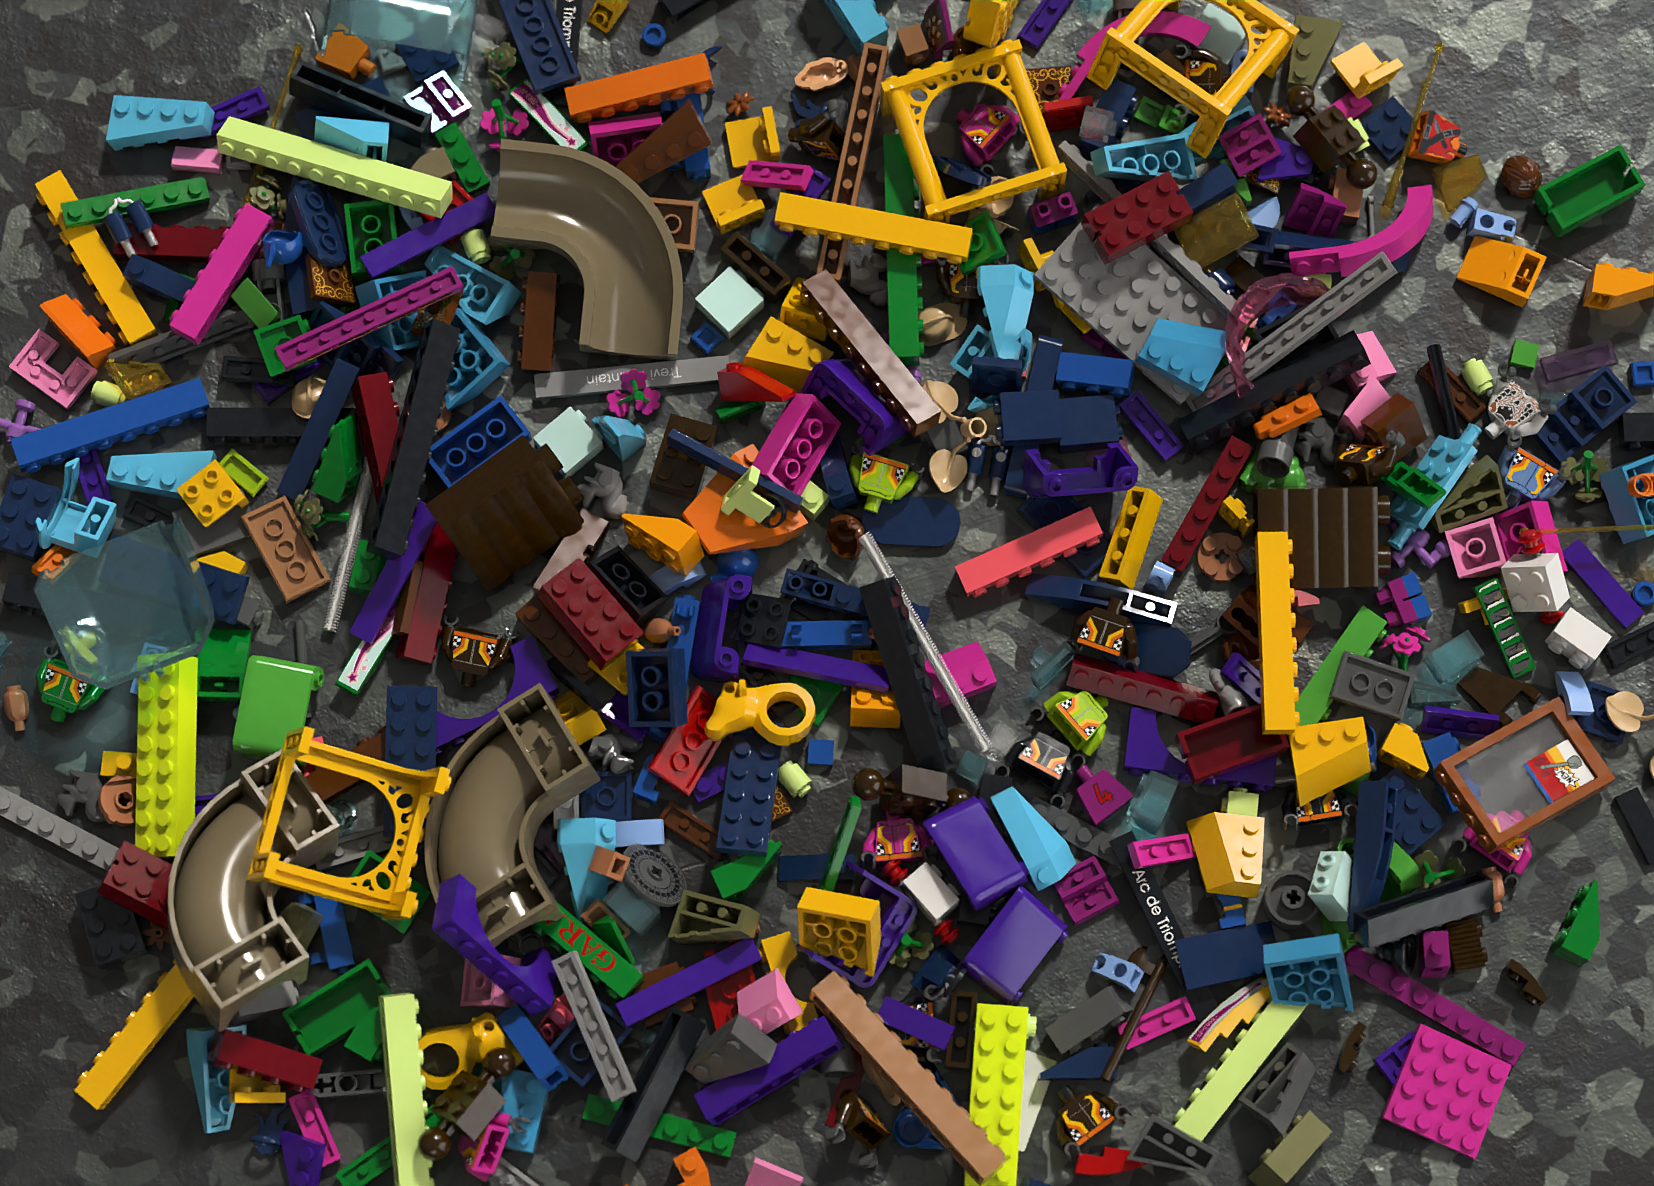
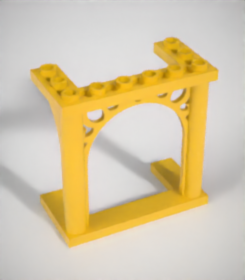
M1141 0L1116 29L1111 27L1106 32L1086 77L1104 90H1107L1121 63L1135 71L1200 116L1186 146L1206 159L1234 106L1262 73L1271 79L1277 74L1299 29L1257 0H1204L1216 4L1229 12L1242 26L1248 42L1245 60L1213 97L1134 43L1165 7L1175 12L1182 0ZM1254 27L1263 34H1256L1251 28Z
M1019 39L1015 41L1005 40L999 46L993 48L983 47L974 54H961L954 57L951 61L945 63L938 61L931 64L929 68L923 70L919 68L913 69L907 75L901 77L890 76L884 82H881L879 108L882 117L891 114L896 122L925 203V220L949 224L951 215L1036 188L1040 202L1063 194L1067 169L1065 163H1060L1021 58L1022 46ZM991 66H993L995 79H990L987 76V71ZM980 69H982L981 75H973L972 72H978ZM1006 77H1008V79H1006V82L1009 84V86H1003L1001 84V82ZM968 82L992 86L1005 94L1015 106L1038 171L947 199L924 136L926 112L931 102L941 92L951 86ZM933 84L937 85V88L934 90H929L927 87L933 86ZM913 90H921L927 95V99L925 101H916L911 97L910 93ZM915 108H921V112L915 115Z
M305 726L287 732L246 880L252 882L266 881L382 914L383 919L390 921L410 919L418 907L417 893L408 891L412 878L409 877L411 867L414 868L417 863L418 853H416L418 843H421L424 837L425 829L422 826L424 819L428 817L430 797L442 795L444 791H448L451 783L450 769L438 767L426 771L413 770L313 741L312 737L315 729ZM295 760L365 780L375 786L385 796L393 812L395 832L388 854L376 868L358 877L340 878L278 861L280 854L270 851ZM389 786L393 787V789H396V786L401 788L393 795L389 793ZM402 794H410L412 796V803L407 808H399L396 804L397 799ZM403 813H409L405 819L407 821L406 824L401 822ZM398 839L402 840L401 846L397 845ZM390 861H394L396 864L393 865L394 873H392L388 869V864ZM379 872H383L389 878L390 885L386 890L380 888L377 884L376 876ZM366 879L370 880L373 891L369 890L370 886H362Z

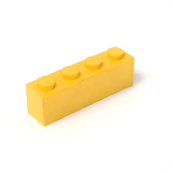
M1134 486L1127 491L1099 577L1108 584L1131 590L1134 588L1163 499L1150 488Z

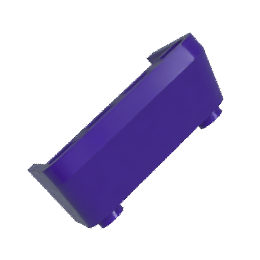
M847 861L846 865L864 876L858 888L860 897L880 901L881 941L873 977L864 974L866 970L853 965L851 968L844 965V960L833 955L826 957L819 953L816 954L806 947L799 945V943L796 945V948L856 985L868 988L876 982L917 913V905L908 896L859 866Z

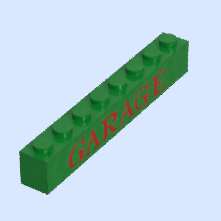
M560 904L558 906L564 917L557 921H540L530 927L541 938L546 935L551 940L549 944L560 954L562 951L566 953L577 951L584 969L589 972L587 974L588 978L596 985L600 983L608 988L606 993L615 1001L619 999L624 1000L632 996L645 980L644 976Z

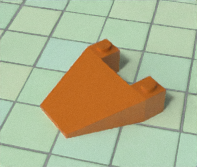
M751 444L735 452L730 459L750 468L759 451L754 444ZM719 472L682 513L687 524L697 530L700 542L709 555L780 546L797 537L808 524L800 510L796 514L787 508L785 521L775 528H767L761 523L759 524L736 508L728 516L721 511L724 495L736 481ZM778 511L776 516L771 518V525L779 522L781 511Z

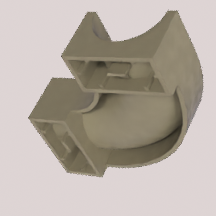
M501 139L497 201L494 222L491 228L493 245L535 250L549 249L561 254L575 266L584 285L579 339L580 352L666 361L677 360L683 304L682 269L671 231L650 197L622 171L589 153L553 144Z
M541 683L498 708L499 715L484 724L459 749L447 766V769H450V787L448 791H444V794L433 797L426 822L424 841L425 865L428 882L436 904L440 883L461 874L476 888L478 916L483 930L494 948L512 934L529 925L544 920L557 921L564 917L537 870L534 860L535 837L544 819L554 809L601 781L565 724L553 699Z
M282 749L242 771L241 779L225 788L203 808L186 831L172 864L168 890V930L173 955L183 979L219 1032L228 1027L233 1016L247 1002L266 989L288 980H295L297 985L307 980L309 955L281 916L277 917L273 907V899L281 886L266 881L252 882L246 880ZM294 762L270 851L280 854L278 861L308 868L337 851L340 825Z

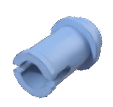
M1468 196L1466 199H1462L1461 205L1449 218L1450 222L1456 227L1462 228L1463 224L1479 206L1478 203Z

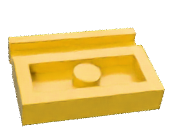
M1230 495L1223 501L1218 514L1234 531L1238 529L1241 532L1240 537L1243 539L1250 533L1255 520L1253 518L1249 520L1246 517L1245 505L1238 498L1234 499Z

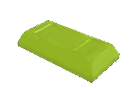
M233 448L220 461V464L232 480L252 497L269 480L266 475Z

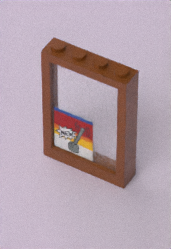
M1560 697L1549 701L1441 761L1433 770L1437 782L1445 788L1451 803L1458 807L1463 815L1464 822L1468 827L1472 828L1477 835L1479 844L1489 854L1608 788L1616 779L1573 716L1567 715L1566 706Z

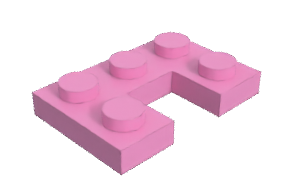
M38 329L9 365V368L62 407L69 410L98 374V371L77 356L63 375H61L46 364L60 344Z

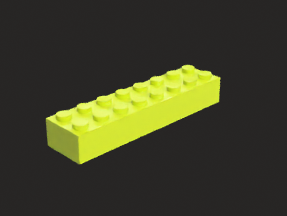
M180 654L139 657L135 846L160 859L175 858L177 849L186 831L195 819L198 658Z
M976 1004L968 1114L975 1126L978 1125L984 1129L988 1136L987 1139L993 1145L996 1144L1002 1149L1006 1159L1004 1166L981 1186H1016L1029 1007ZM964 1169L963 1186H979Z

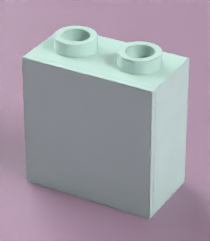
M1208 3L1199 20L1211 26L1198 48L1212 51L1222 58L1223 64L1230 66L1234 54L1240 49L1246 39L1245 32L1232 15Z
M731 266L695 298V306L729 340L764 308V295L756 287L752 288L746 282V277L739 270L735 271Z
M571 406L533 437L537 448H540L545 443L551 448L563 465L559 472L564 477L566 475L571 477L604 449L601 433L595 427L591 429L585 423L588 420L580 410L575 412Z
M1345 851L1320 852L1308 892L1309 897L1329 921H1347L1350 914L1351 902L1349 893L1352 889L1351 867L1354 862Z

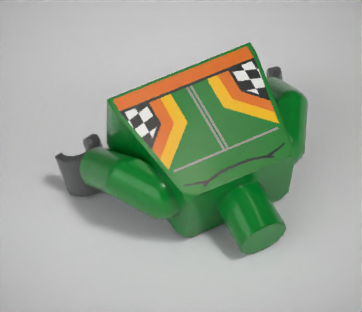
M50 646L44 648L46 659L42 660L36 674L38 689L42 694L41 700L53 706L49 718L57 722H64L67 712L76 713L87 709L100 698L107 689V684H113L117 679L116 672L111 678L105 677L109 670L108 667L102 669V678L98 679L99 675L63 662L60 660L61 652L58 648L54 655H49L51 652Z

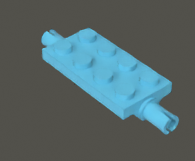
M1469 423L1459 439L1454 440L1439 435L1416 468L1444 488L1447 493L1429 509L1417 505L1399 494L1390 505V519L1397 521L1399 526L1387 541L1393 548L1401 550L1411 533H1415L1417 529L1423 530L1477 453L1473 443L1482 433L1478 426Z

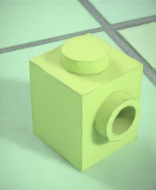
M809 481L801 494L803 501L799 510L814 521L828 505L829 495Z
M1233 788V791H1228L1226 797H1222L1221 812L1257 817L1259 794L1248 793V789Z

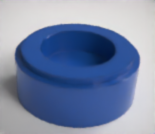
M659 24L647 25L642 31L644 45L650 49L662 47L666 41L664 28Z
M1642 581L1632 589L1631 597L1638 606L1648 607L1654 603V585L1652 583Z

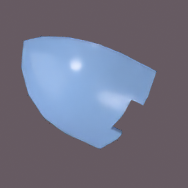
M1269 197L1257 202L1237 220L1274 228L1280 216V204L1277 197Z

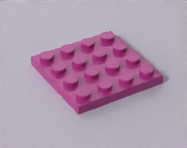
M1418 1024L1381 1118L1468 1158L1475 1159L1512 1065L1430 1027Z

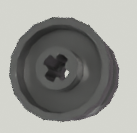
M1288 870L1278 874L1266 886L1262 896V909L1266 918L1274 926L1284 930H1295L1305 926L1317 914L1319 908L1308 895L1312 878L1303 872ZM1287 897H1292L1295 903L1293 905L1290 904V899Z

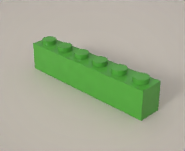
M1364 605L1299 696L1298 702H1295V712H1299L1300 715L1299 726L1317 724L1319 720L1325 722L1332 712L1328 708L1333 701L1329 699L1343 652L1348 651L1369 658L1373 653V650L1370 649L1373 642L1379 643L1387 631L1384 627L1387 621Z

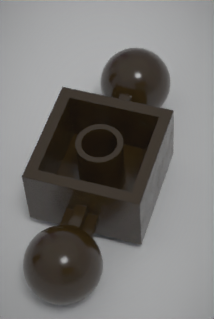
M1303 85L1291 87L1284 97L1285 108L1290 114L1304 116L1307 120L1293 135L1294 139L1323 173L1343 162L1347 167V181L1352 187L1356 189L1371 187L1377 179L1376 166L1370 160L1365 158L1358 159L1354 155L1365 142L1360 132L1352 126L1344 113L1335 105L1319 113L1314 108L1315 96L1308 87Z
M904 764L900 765L884 779L878 771L865 768L858 771L852 780L853 792L860 799L870 801L879 797V810L888 811L892 815H908L916 820L925 819L939 807H942L943 811L972 797L969 791L961 787L951 788L947 791V773Z
M496 1047L489 1050L483 1058L484 1071L479 1077L462 1070L453 1078L445 1092L436 1099L435 1104L430 1110L442 1123L438 1128L434 1127L425 1130L418 1139V1150L425 1159L430 1161L443 1159L450 1151V1136L454 1131L475 1141L507 1100L491 1085L495 1080L508 1078L515 1069V1058L508 1049Z

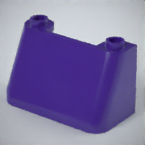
M831 359L817 363L800 391L803 394H813L814 396L819 394L821 399L830 394L861 423L857 433L859 435L863 434L865 438V444L861 449L869 456L888 446L907 432L903 428L898 416L888 409L886 401L881 395H877L874 392L869 380L859 373L856 364L851 359Z
M1107 443L1105 454L1094 456L1093 467L1050 470L1051 463L1048 459L1042 460L1037 449L1025 450L1023 488L1033 498L1126 491L1134 487L1137 482L1138 466L1119 443Z
M733 575L707 584L704 587L691 660V672L697 679L717 683L739 682V656L734 649L723 647L721 644L726 612H737L744 598L749 593L753 594L752 576Z
M973 796L927 819L922 824L923 830L929 839H933L934 846L939 850L962 887L964 894H968L967 897L970 905L977 914L1020 886L1028 883L1026 875L1029 874V871L1022 861L1017 862L986 813L989 808L983 798L977 799L976 796Z
M1020 886L962 961L959 970H962L963 967L968 971L965 973V976L1001 1004L1008 1006L1011 1002L1015 1005L1023 994L1020 991L1021 987L1055 943L1061 945L1069 934L1066 931L1068 926L1029 891Z

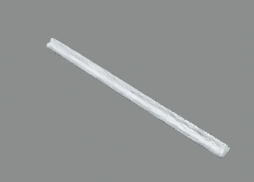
M366 457L365 463H363V471L361 472L362 477L359 480L361 483L358 484L360 486H358L356 500L353 504L354 509H352L353 512L351 513L353 515L350 516L352 518H350L351 521H349L350 524H348L349 527L345 536L346 541L342 548L344 550H342L340 565H338L336 580H334L333 594L329 601L331 603H329L330 606H328L329 609H327L328 612L326 613L327 618L324 621L323 629L327 632H337L334 629H337L335 626H338L336 623H339L337 622L339 620L337 617H340L338 614L341 615L339 611H341L340 608L342 609L340 605L343 606L341 602L344 603L342 599L345 600L342 597H345L343 595L346 594L344 591H347L345 589L347 586L345 585H348L346 582H349L347 579H350L347 576H350L348 573H351L349 570H352L350 567H353L350 564H353L351 561L354 562L352 560L354 558L353 555L355 556L353 552L356 553L354 549L357 550L355 547H358L355 544H358L356 541H359L357 538H360L358 535H361L358 532H361L359 530L362 529L360 526L363 527L361 520L364 521L362 517L365 518L363 514H366L363 512H366L364 509H367L365 506H368L366 504L368 501L366 500H369L367 497H370L368 494H371L368 491H371L369 488L372 489L370 487L372 481Z
M869 532L861 536L858 540H860L859 542L863 545L862 547L868 553V558H870L871 563L877 569L876 571L879 577H881L880 579L893 577L894 574H891L893 571L890 572L891 568L888 569L890 566H887L888 563L885 564V558L882 559L884 555L881 556L882 552L879 553L881 550H877L879 547L876 548L877 544L874 545L876 542L873 543L875 539L871 540L873 536L870 537L871 534H868ZM905 592L901 593L904 604L910 613L909 619L912 629L917 634V643L921 646L930 665H932L931 667L935 671L936 676H938L937 678L943 684L942 686L949 695L950 700H952L951 702L954 703L953 705H955L957 713L963 719L962 721L966 725L967 730H969L970 735H972V738H974L973 740H975L976 746L980 749L979 751H981V754L993 747L990 746L992 743L989 744L990 740L987 741L988 738H985L987 735H984L985 732L982 733L984 729L981 730L982 727H979L981 724L978 725L979 721L976 722L978 719H974L976 716L973 717L975 713L971 714L973 710L970 711L972 708H968L970 705L967 706L968 702L965 703L967 700H964L965 697L962 698L964 694L961 695L962 691L959 692L961 689H958L959 686L956 687L957 684H954L956 682L953 681L954 678L951 679L953 675L950 676L951 673H948L950 670L947 671L948 667L945 668L947 665H943L945 663H942L943 659L940 660L942 656L939 657L941 654H937L939 651L936 652L937 649H934L936 646L933 647L934 643L931 644L933 640L930 641L931 638L928 639L930 635L927 636L928 632L925 633L927 630H923L925 628H922L923 624L920 625L922 623L919 622L921 619L917 620L919 616L916 617L917 614H914L916 611L913 612L914 608L911 609L913 606H910L911 603L908 604L910 600L907 601L908 598H905L907 595L904 596Z

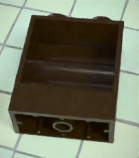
M524 435L517 438L426 504L428 510L487 591L503 583L512 573L528 565L536 556L550 549L561 538L575 531L584 522L574 507L585 499L578 487L568 475L558 482L553 476L563 468L559 459L547 443L535 451Z
M1376 486L1252 487V518L1255 520L1253 524V585L1256 588L1255 536L1257 532H1288V539H1292L1293 544L1292 554H1289V564H1293L1294 568L1293 579H1290V588L1378 587V575L1390 574L1389 545H1378V525H1389L1390 500L1388 495L1378 496Z

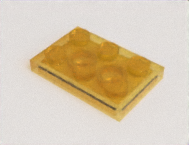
M1236 192L1191 217L1188 223L1174 230L1186 256L1191 261H1196L1201 268L1259 237L1239 194Z

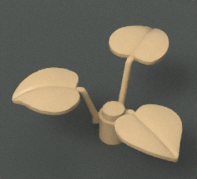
M926 380L922 388L941 410L939 423H942L946 417L961 422L960 431L965 437L962 442L953 448L952 452L941 449L936 451L930 458V475L938 489L945 493L955 489L963 481L967 473V460L961 455H956L957 451L973 438L987 439L989 435L995 436V425L998 424V415H994L993 407L976 413L975 418L971 419L954 416L951 412L955 411L958 406V395L954 388L944 382ZM992 439L989 442H983L989 446H998Z
M1618 692L1607 697L1605 700V709L1610 721L1621 731L1636 732L1640 728V720L1648 721L1654 719V715L1642 716L1644 711L1643 703L1634 693ZM1654 755L1652 756V758H1651V760H1650V763H1649V769H1650V773H1651V776L1653 777V779H1654Z

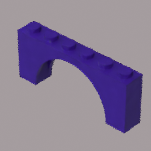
M533 636L510 646L515 662L514 681L509 694L496 709L483 716L470 719L454 718L437 710L436 757L442 755L444 749L450 746L456 748L463 745L467 738L471 737L484 724L499 715L498 708L541 683L553 700L557 698L556 694L560 693L559 688Z
M1131 707L1123 770L1128 771V774L1132 776H1143V773L1153 774V778L1166 780L1169 776L1178 778L1179 782L1191 783L1184 765L1185 763L1173 756L1160 738L1156 724V711ZM1277 755L1205 780L1202 784L1207 786H1217V783L1227 784V787L1230 789L1242 788L1244 786L1251 787L1254 792L1266 793L1267 790H1271L1274 786Z
M461 874L440 883L432 930L532 1016L552 1007L557 974L551 961L556 958L545 948L540 947L524 955L520 966L507 961L493 947L483 930L477 912L476 888Z

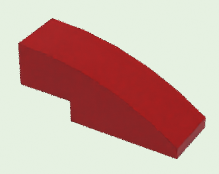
M1104 1147L1102 1156L1081 1153L1082 1156H1079L1077 1153L1074 1175L1089 1177L1110 1176L1126 1173L1149 1163L1127 1160L1129 1150Z

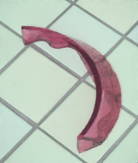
M1280 273L1276 276L1260 279L1238 297L1227 320L1225 345L1233 383L1239 398H1242L1254 388V385L1243 374L1241 367L1245 361V354L1239 344L1247 328L1256 318L1273 308L1291 304L1305 306L1317 300L1330 290L1322 281L1313 277L1309 279L1293 275L1292 273Z

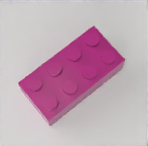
M796 393L795 396L790 398L752 465L760 470V475L801 496L842 423L813 394Z

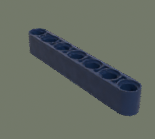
M1040 334L1027 391L1052 390L1063 344L1062 339ZM1039 444L1013 447L1003 494L1027 499L1028 494L1023 488L1025 450H1038Z

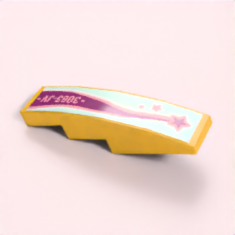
M1260 977L1222 1002L1201 1022L1186 1041L1192 1047L1206 1052L1218 1035L1228 1038L1240 1021L1249 1024L1271 995L1268 979Z

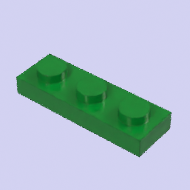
M456 122L434 133L470 196L491 185Z

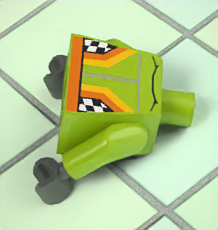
M855 446L851 448L849 472L852 483L858 489L860 495L867 497L864 510L878 514L881 501L892 504L893 500H900L912 490L916 482L921 479L925 470L924 467L920 471L915 470L914 462L911 463L909 468L908 464L875 454L869 456L864 451L857 453L854 451Z
M1060 691L1045 701L1043 707H1033L1030 715L1037 711L1042 712L1041 717L1035 720L1036 723H1041L1046 718L1045 713L1049 712L1047 717L1077 751L1082 750L1080 754H1075L1071 758L1072 761L1077 756L1083 759L1082 765L1078 767L1080 769L1085 765V758L1091 756L1103 742L1106 731L1104 721L1108 717L1104 708L1109 703L1105 696L1098 694L1093 698L1088 691L1080 693L1076 691Z

